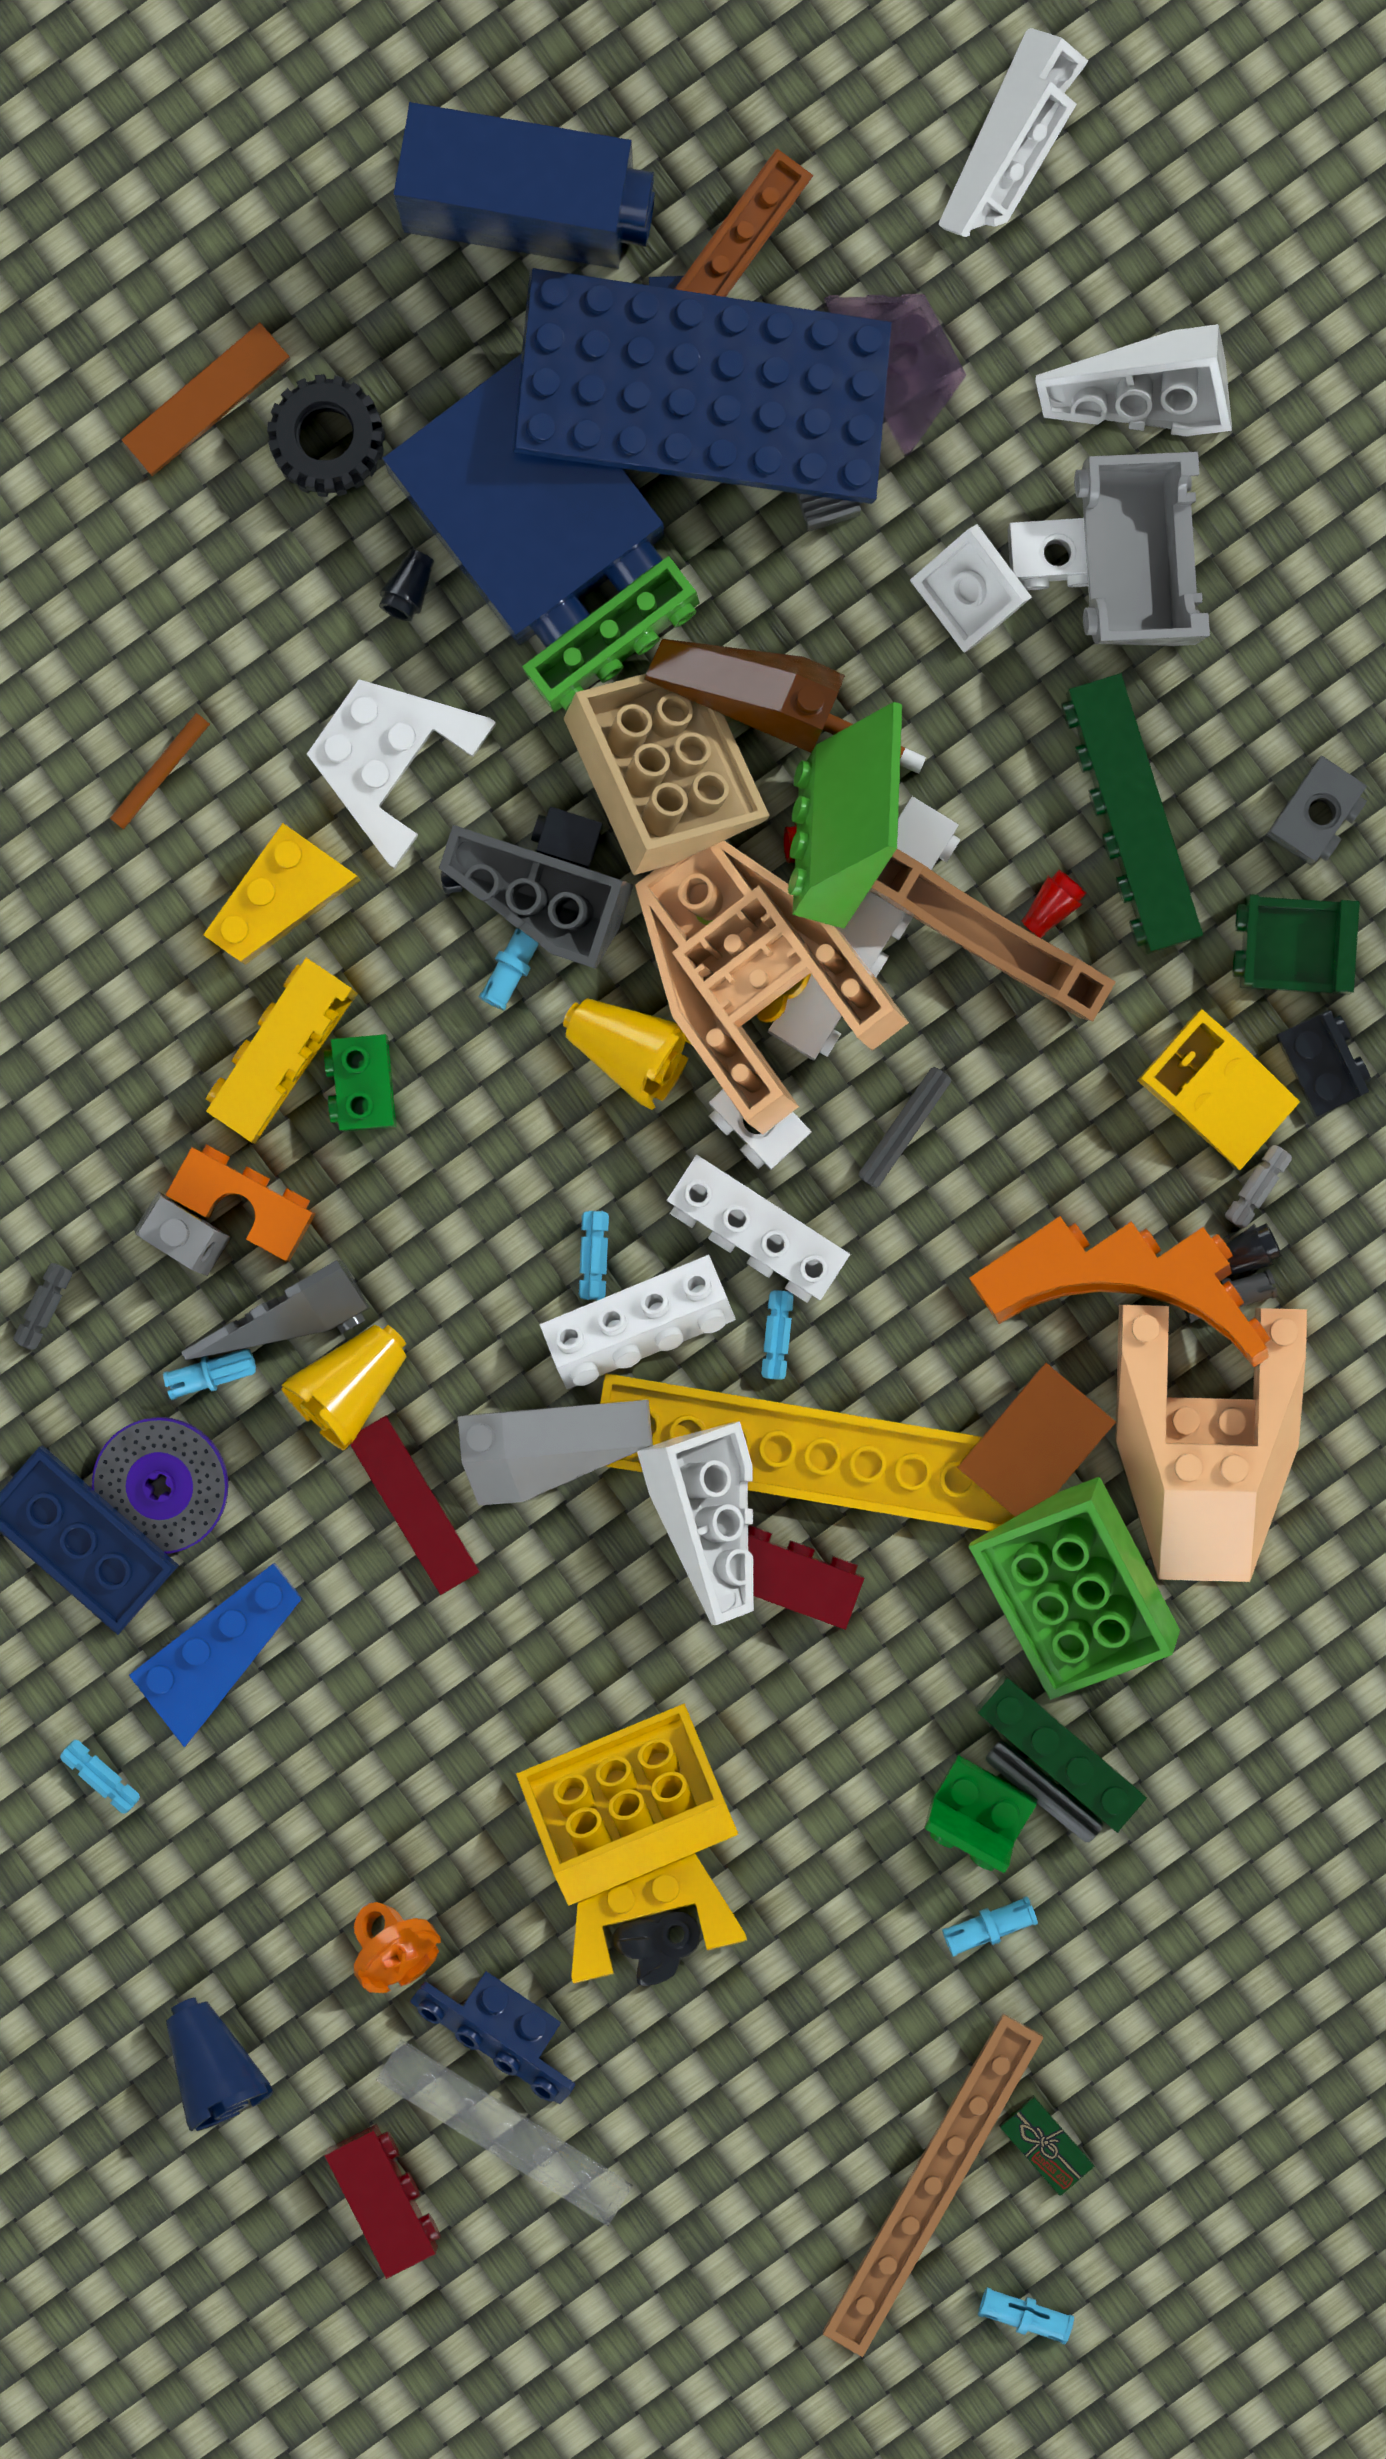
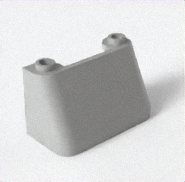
M1198 452L1089 456L1084 461L1082 469L1075 471V494L1077 498L1082 497L1089 593V607L1084 609L1083 626L1085 635H1092L1095 644L1184 646L1196 645L1210 636L1209 614L1200 613L1199 610L1195 609L1197 605L1202 603V593H1197L1191 511V505L1196 502V493L1189 491H1191L1192 487L1191 476L1200 475Z

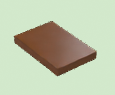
M1045 1362L960 1462L957 1468L1016 1517L1056 1494L1116 1421Z

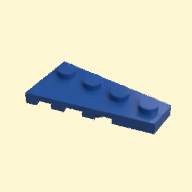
M276 1563L270 1565L129 1674L130 1678L183 1747L187 1746L256 1656L303 1599Z

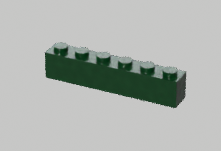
M1122 673L1069 689L1066 693L1068 701L1061 703L1063 715L1068 729L1076 727L1081 745L1075 746L1077 760L1082 773L1090 771L1095 786L1094 789L1088 790L1095 815H1104L1109 832L1103 833L1102 838L1109 859L1117 858L1122 876L1116 877V883L1123 903L1131 901L1136 919L1129 921L1136 946L1144 945L1147 954L1202 937L1201 925Z

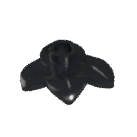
M669 1910L624 1922L614 1931L610 1938V1944L622 1955L632 1959H639L637 1983L642 1986H652L665 1982L675 1975L681 1958L689 1956L697 1949L701 1939V1930L698 1922L691 1915ZM675 1926H681L684 1930V1938L679 1943H673L670 1939V1931Z

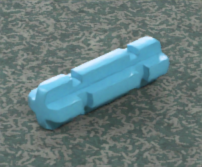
M586 1211L582 1214L581 1230H586V1237H581L580 1273H584V1280H579V1297L584 1300H600L606 1296V1281H602V1274L607 1273L608 1238H604V1231H608L609 1215L603 1211Z
M773 1290L769 1294L768 1309H771V1315L767 1316L763 1351L767 1352L766 1359L762 1361L761 1371L762 1376L766 1379L782 1380L786 1376L787 1361H784V1356L788 1354L792 1318L788 1317L789 1311L793 1310L794 1295L789 1291Z
M72 1741L61 1753V1760L72 1770L74 1768L80 1771L78 1775L102 1797L106 1798L108 1796L112 1799L110 1804L123 1814L129 1812L140 1798L139 1793L129 1784L124 1786L121 1783L122 1778L96 1755L91 1757L88 1754L90 1750L80 1741Z

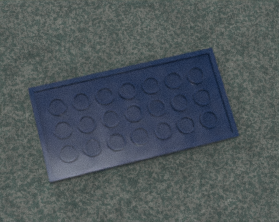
M532 268L529 273L512 452L873 504L877 499L892 322Z

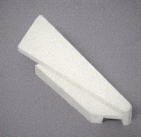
M1033 28L1025 32L939 221V226L944 230L967 237L970 236L972 229L984 225L995 227L1007 223L1077 105L1065 92L1086 66L1088 60L1063 38Z

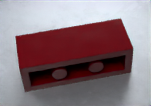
M748 1525V1551L753 1555V1596L846 1630L865 1579L864 1576L856 1573L858 1565L836 1556L832 1557L830 1563L813 1558L816 1550L814 1548L792 1540L789 1541L786 1548L770 1542L773 1533Z
M375 2124L327 2148L324 2156L386 2279L436 2254L438 2248L436 2240L441 2238L440 2232L430 2213L422 2215L415 2199L420 2197L419 2190L409 2172L402 2175L394 2159L400 2156L388 2131L382 2134L378 2125Z

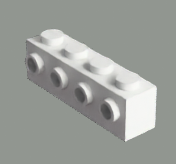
M697 1154L667 1199V1202L674 1206L669 1214L691 1228L694 1227L697 1221L712 1230L708 1239L729 1253L733 1251L735 1246L751 1256L746 1264L766 1277L770 1278L773 1271L789 1280L785 1289L808 1303L812 1296L818 1300L822 1299L850 1256L848 1252Z
M706 1255L540 1324V1327L566 1389H570L574 1386L588 1385L599 1376L618 1368L631 1367L637 1364L640 1359L659 1351L675 1349L683 1341L700 1334L716 1332L723 1328L725 1324L736 1319L709 1255Z

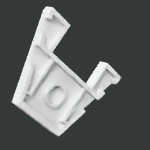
M359 679L307 755L387 863L395 869L418 837V834L380 808L433 731H436L474 757L495 727L496 722L485 716Z

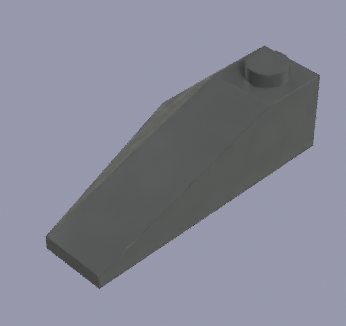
M456 825L452 826L439 866L440 870L478 899L492 907L515 927L538 942L549 953L595 969L621 926L634 886L631 883Z
M336 1260L284 1290V1295L262 1303L245 1314L244 1318L225 1325L181 1353L185 1360L327 1332L336 1327L343 1334L366 1321L362 1312L368 1310L370 1306L344 1261Z

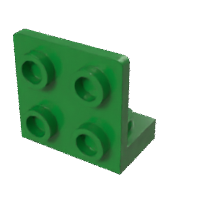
M957 1755L931 1800L924 1828L930 1832L931 1838L940 1845L947 1848L956 1846L970 1854V1859L981 1868L989 1871L997 1869L1005 1873L1010 1865L1014 1842L1035 1809L1038 1799Z

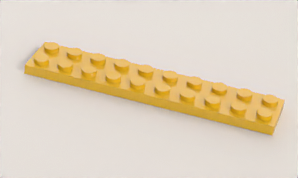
M605 1374L600 1404L649 1400L653 1445L675 1437L740 1421L753 1469V1481L748 1482L749 1491L991 1531L1015 1517L957 1468L960 1462L982 1438L981 1436ZM637 1452L607 1465V1467L643 1472Z

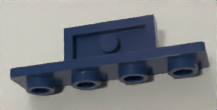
M487 1971L482 1975L463 2006L427 1982H423L410 2000L411 2004L417 2007L418 2013L424 2019L434 2024L440 2023L454 2032L456 2039L467 2048L479 2049L493 2059L494 2065L499 2070L508 2075H517L530 2084L532 2091L540 2098L561 2104L576 2086L573 2081L539 2059L562 2022Z

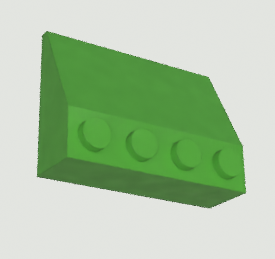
M892 702L818 743L807 761L801 760L794 775V786L799 788V794L792 811V822L797 823V833L793 838L790 848V857L795 859V869L791 874L788 885V893L793 895L792 915L844 929L896 851L902 704Z
M1100 1476L1054 1494L970 1542V1551L1050 1700L1173 1655L1180 1629Z

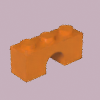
M207 1144L203 1151L191 1147L166 1196L207 1218L211 1217L217 1204L226 1196L233 1194L244 1196L251 1202L255 1211L254 1225L246 1240L290 1262L315 1216L314 1212L306 1209L310 1200L288 1188L285 1189L283 1195L266 1187L270 1178L248 1166L245 1167L243 1173L238 1172L226 1165L230 1159L228 1155Z

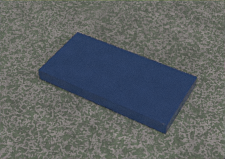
M43 1445L33 1453L0 1492V1532L117 1635L126 1628L179 1566Z

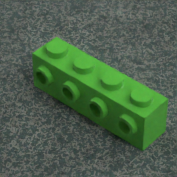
M667 556L524 664L522 667L526 676L554 713L562 707L567 711L576 692L586 690L598 680L602 683L609 681L623 669L622 662L636 652L638 655H642L648 652L659 642L660 638L658 635L671 625L678 628L689 621L697 612L694 607L700 604L697 592L673 560Z

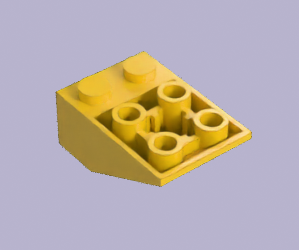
M1203 1009L1194 1014L1137 1079L1141 1085L1239 1171L1300 1103L1235 1037Z

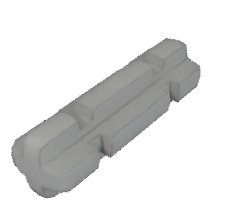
M1277 1145L1269 1147L1262 1158L1264 1163L1262 1166L1257 1165L1239 1192L1238 1196L1240 1199L1238 1202L1233 1201L1225 1214L1227 1220L1239 1228H1246L1255 1216V1213H1253L1254 1209L1261 1207L1279 1180L1278 1173L1284 1172L1292 1160V1156Z

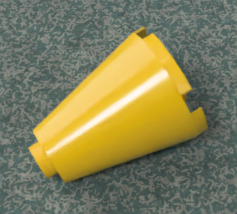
M587 998L581 1004L575 1002L569 1008L563 1021V1026L567 1028L566 1038L640 1105L651 1110L656 1108L652 1101L654 1098L663 1101L668 1096L689 1059L681 1053L685 1042L690 1045L692 1044L678 1024L670 1020Z
M373 1325L287 1378L281 1385L283 1387L282 1392L307 1422L312 1420L322 1429L319 1433L325 1439L341 1450H345L353 1443L406 1359V1354L402 1349L406 1342L391 1326L386 1325L382 1329L377 1325Z

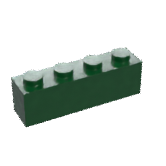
M1005 1674L975 1708L980 1716L1117 1833L1147 1799L1138 1788Z

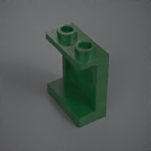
M1255 894L1246 896L1245 904L1237 905L1235 922L1236 931L1243 932L1242 950L1234 951L1232 969L1233 977H1240L1239 988L1339 995L1354 993L1360 901L1340 900L1339 902L1271 898L1259 897V895Z

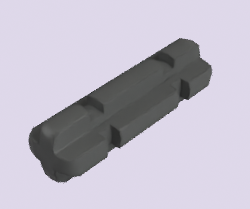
M51 1263L42 1278L45 1282L43 1285L38 1286L23 1316L26 1321L24 1324L19 1325L13 1337V1340L20 1346L29 1350L37 1348L43 1336L40 1332L42 1328H47L63 1296L60 1294L61 1289L67 1288L72 1277V1272L57 1263Z

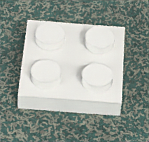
M978 524L966 530L910 579L911 583L964 653L976 646L1032 598Z

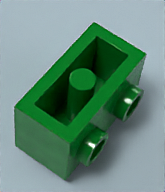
M381 1034L331 1039L332 1050H324L326 1077H334L336 1095L328 1096L330 1122H338L339 1131L341 1132L397 1127L388 1036Z

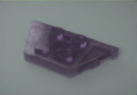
M902 294L900 297H888L886 295L839 297V295H830L824 298V304L829 313L892 322L884 419L903 456L909 455L966 378V373L925 294Z

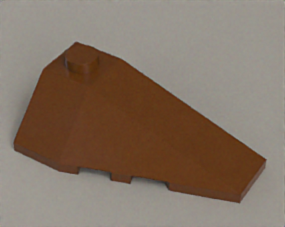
M662 639L644 680L811 753L824 728L845 675L802 656Z

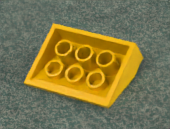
M685 1703L516 1774L551 1869L568 1906L739 1835Z

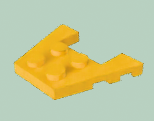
M693 1853L578 1902L571 1977L573 1984L614 1974L603 1929L605 1926L694 1904L697 1908L707 1951L745 1942L747 1937L697 1855Z

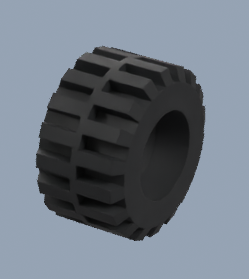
M325 374L315 375V380L307 382L305 378L297 381L298 386L290 391L287 388L281 394L282 401L279 405L274 403L271 410L273 417L271 422L268 421L267 432L270 440L268 444L278 468L291 484L295 483L300 490L308 494L310 491L317 492V495L321 497H328V493H337L338 496L348 494L346 490L353 486L356 489L360 488L365 484L363 480L368 475L371 477L377 470L376 464L378 459L382 460L384 453L383 441H385V433L382 420L373 400L363 392L360 386L354 382L351 385L345 381V378L334 375V379H326ZM323 412H335L345 416L353 428L351 445L341 456L332 460L313 459L303 451L300 444V433L304 424L311 417Z

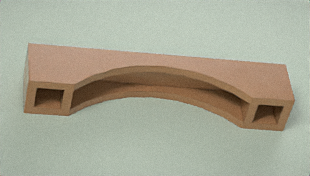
M896 849L869 890L1078 1018L1094 1021L1116 981L1078 958L1053 946L986 907L899 849Z

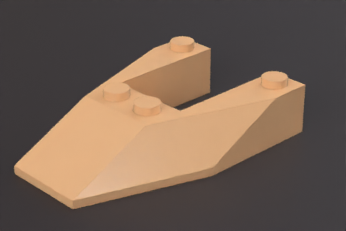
M722 841L675 864L653 870L635 884L673 1019L745 1121L761 1134H764L799 1106L742 1027L748 1020L811 973L856 1037L872 1051L909 1022L836 926L792 915L793 895L788 893L789 884L726 841ZM696 915L702 917L705 920L713 921L710 922L708 925L702 924L697 919Z
M1119 1305L1116 1444L1158 1580L1250 1582L1299 1447L1306 1362L1307 1309L1255 1308V1318L1270 1337V1341L1265 1344L1268 1349L1269 1358L1254 1367L1253 1399L1167 1397L1169 1306Z

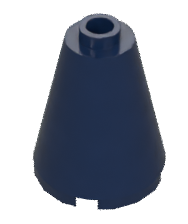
M193 1997L171 2008L173 2016L166 2020L185 2119L191 2132L194 2129L200 2131L239 2115V2111L249 2105L248 2100H250L252 2107H254L274 2093L270 2082L208 2001L198 2003L196 1997Z

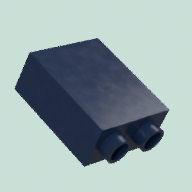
M409 102L393 194L404 233L619 269L623 243L647 246L655 201V192L652 191L654 172L633 169L632 140Z
M520 354L383 457L390 476L516 643L520 646L536 634L547 648L590 615L581 604V599L608 579L620 593L663 560L653 545L664 538V524L622 468L512 452L522 356Z

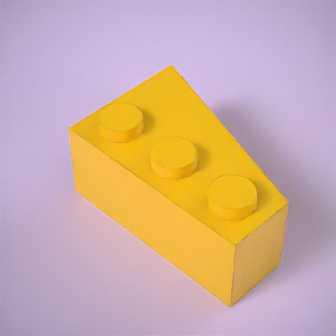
M282 823L203 935L246 965L311 915L323 909L337 896L360 882L361 879Z

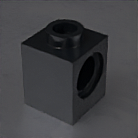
M550 806L547 817L538 815L531 841L538 843L537 853L590 870L603 830V823Z

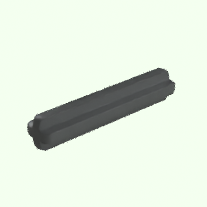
M936 1067L929 1070L860 1170V1179L875 1188L881 1185L951 1083V1078L946 1073Z
M999 1741L989 1751L986 1761L1019 1789L1038 1799L1037 1803L1084 1842L1092 1841L1101 1831L1103 1823L1098 1817L1005 1741Z

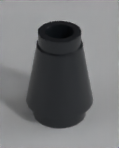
M410 550L407 557L404 558L380 591L382 599L379 607L395 618L403 621H412L415 614L421 613L434 560L422 552Z
M1267 1223L1259 1227L1253 1224L1226 1244L1233 1257L1228 1259L1232 1272L1229 1276L1274 1265L1273 1260L1282 1256L1276 1239Z

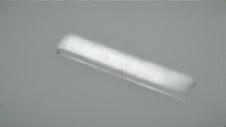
M402 2039L376 2078V2081L609 2226L633 2187L628 2181Z

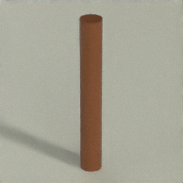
M195 713L116 809L110 819L122 829H125L208 728L210 723L198 713Z

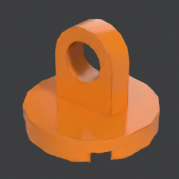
M378 1902L369 1903L360 1910L354 1923V1933L363 1948L354 1963V1974L362 1987L371 1993H387L391 1991L388 1986L397 1982L401 1987L408 1985L425 1973L436 1960L439 1953L436 1944L441 1943V1938L433 1925L426 1919L412 1918L403 1920L394 1908ZM383 1915L385 1920L384 1929L373 1937V1922L376 1918Z

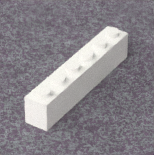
M912 796L898 818L897 849L932 870L939 858L947 863L961 839L953 835L959 824ZM869 891L844 929L837 928L873 975L877 977L889 955L882 952L883 948L891 936L897 940L901 938L913 917ZM811 974L805 989L797 997L787 999L785 1012L772 1023L768 1033L815 1061L819 1053L828 1057L838 1041L841 1033L834 1028L842 1016Z

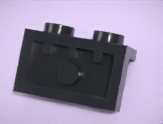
M1328 1010L1276 1035L1314 1117H1318L1369 1093L1366 1083L1371 1081L1369 1071L1360 1056L1355 1059L1353 1058L1346 1042L1352 1040L1351 1034L1341 1015L1334 1017L1332 1012Z

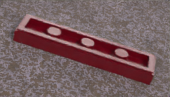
M387 1415L360 1430L350 1446L440 1596L479 1573L478 1566Z

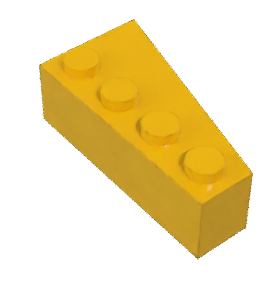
M307 957L301 965L298 964L286 979L283 985L286 989L277 1003L271 1002L260 1017L257 1024L261 1027L253 1040L250 1042L246 1039L234 1055L231 1062L236 1066L227 1080L220 1077L206 1097V1100L211 1103L206 1110L207 1113L254 1144L358 995L351 987Z

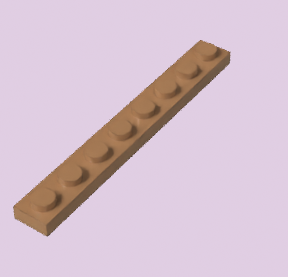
M1002 2013L823 2329L824 2336L859 2356H864L1043 2040L1042 2034Z

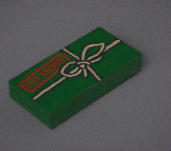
M1034 2095L999 2125L1059 2196L1063 2195L1095 2167L1092 2161Z

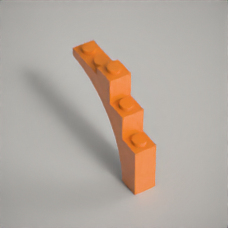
M1059 1216L969 1277L973 1288L998 1324L1029 1307L1063 1296L1093 1292L1137 1294L1170 1303L1203 1319L1228 1338L1253 1367L1269 1358L1268 1349L1265 1345L1270 1341L1267 1332L1255 1317L1248 1321L1238 1308L1244 1304V1301L1231 1282L1227 1281L1223 1285L1220 1282L1232 1274L1228 1259L1233 1257L1219 1234L1211 1238L1204 1227L1157 1258L1156 1254L1161 1249L1156 1240L1146 1228L1139 1232L1132 1221L1085 1252L1084 1249L1089 1247L1090 1244L1075 1223L1068 1227L1061 1216Z

